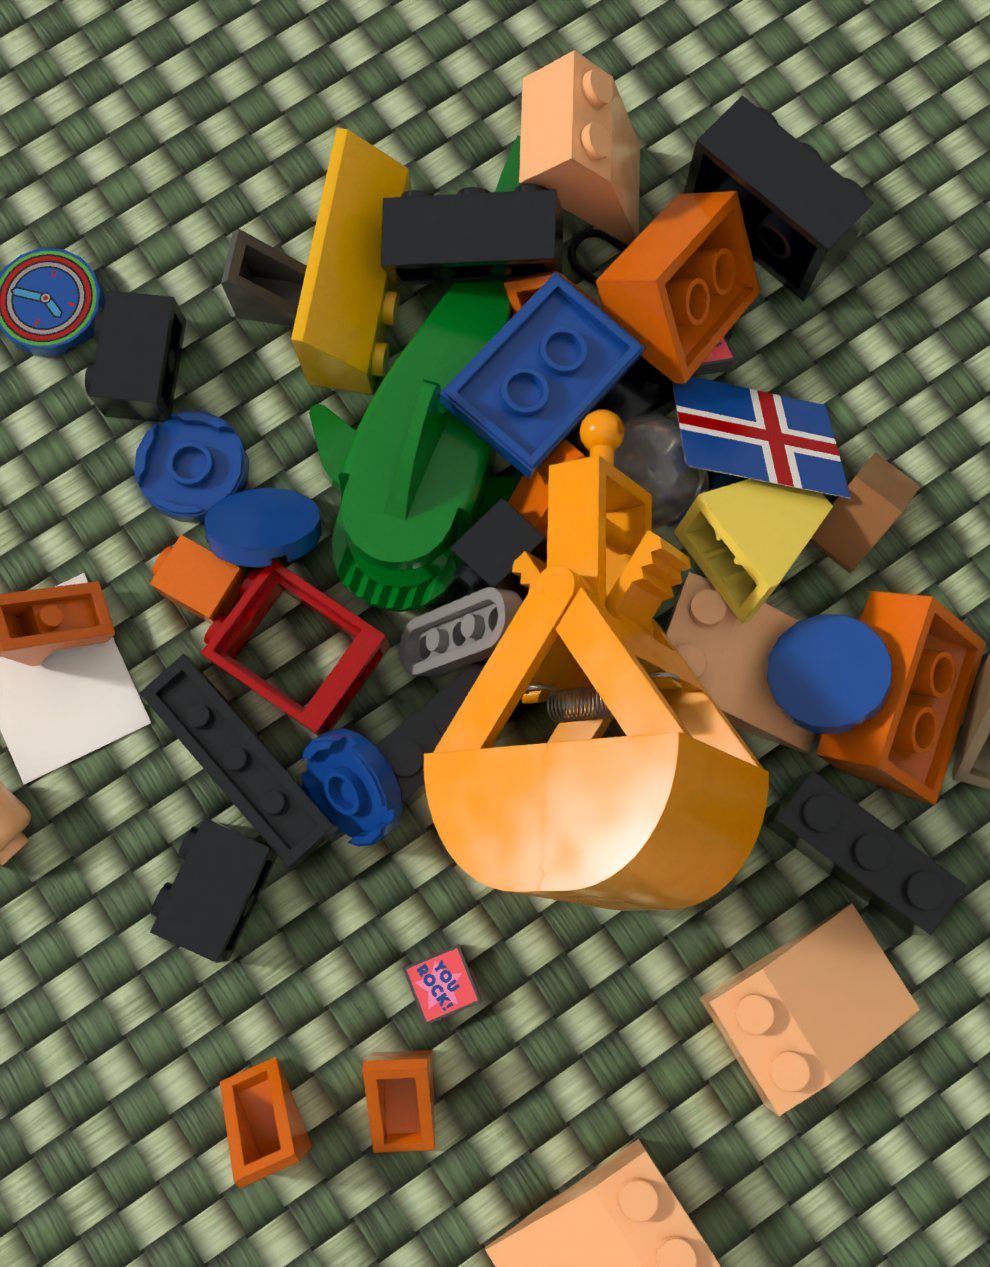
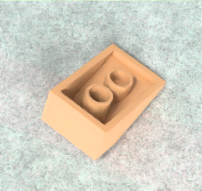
M573 50L522 79L519 184H537L546 187L548 190L556 189L563 209L629 246L639 236L640 144L613 77Z
M688 572L676 598L665 634L734 728L805 754L810 752L816 733L793 724L782 713L773 699L767 681L768 657L779 636L799 620L764 602L750 621L741 623L708 578Z
M852 903L847 904L699 998L763 1104L777 1116L783 1115L834 1082L920 1010Z
M639 1139L485 1247V1251L495 1267H721L710 1247Z

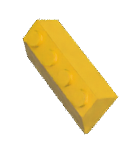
M336 128L291 341L308 385L373 395L376 376L384 377L387 371L389 344L383 343L386 325L395 326L400 299L399 292H394V283L381 267L383 198L401 197L404 192L411 190L409 169L355 133L343 128Z

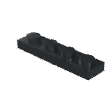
M182 654L140 692V695L288 868L295 869L339 828L190 657Z

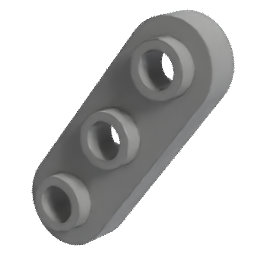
M487 587L412 619L406 625L400 641L399 653L404 670L410 675L437 677L490 658L523 603L522 599L514 591Z

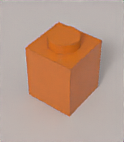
M180 535L173 547H166L158 556L153 566L152 574L154 577L150 585L164 598L212 624L220 615L226 614L228 616L241 599L239 589L247 576L240 567L217 558L213 552Z

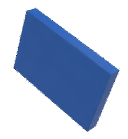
M555 272L440 392L439 402L530 479L559 445L639 360L646 347L561 275Z

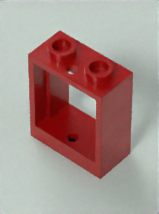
M272 559V566H266L263 569L255 568L245 578L239 589L241 599L228 616L222 614L211 624L204 637V642L207 645L201 651V654L306 729L320 736L333 729L391 646L385 634ZM283 591L354 639L305 708L234 659Z

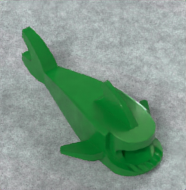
M517 135L495 192L514 191L516 187L521 185L519 184L521 136ZM505 281L454 283L383 379L357 430H354L325 405L316 404L310 407L309 415L324 474L331 485L342 493L340 509L331 539L334 567L346 589L359 600L376 608L397 612L421 610L437 604L450 595L459 583L453 575L457 568L450 547L501 498L508 503L522 477L492 478L497 451L439 402L440 392L512 318L511 303L503 284Z

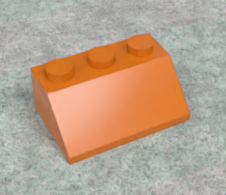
M737 191L677 194L596 280L599 300L604 307L605 313L646 347L642 357L674 383L685 384L760 293Z
M870 591L864 611L859 616L858 621L866 623L883 639L892 661L891 692L881 711L870 721L867 719L862 724L854 726L853 730L841 734L820 733V742L815 755L845 774L923 803L936 805L986 642L933 596Z

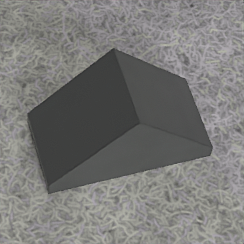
M237 229L232 232L221 285L237 318L294 327L307 265L241 229Z

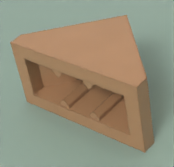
M875 452L849 483L848 490L851 499L840 496L832 504L833 508L809 542L851 573L903 513L921 486Z

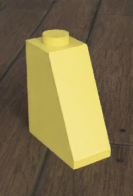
M747 479L698 494L673 533L739 621L745 623L753 618L779 585L833 508V505L820 492Z

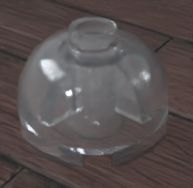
M638 413L621 420L625 433L621 445L614 451V466L652 495V529L663 526L670 528L678 525L698 494L707 492L710 475L704 469L686 466L679 421L659 413Z

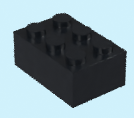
M743 95L697 139L683 193L737 191L753 260L803 302L847 257L874 204L865 195L859 184L849 178L842 177L821 159L819 153L811 145L799 142L778 125L777 120L768 110L756 107Z

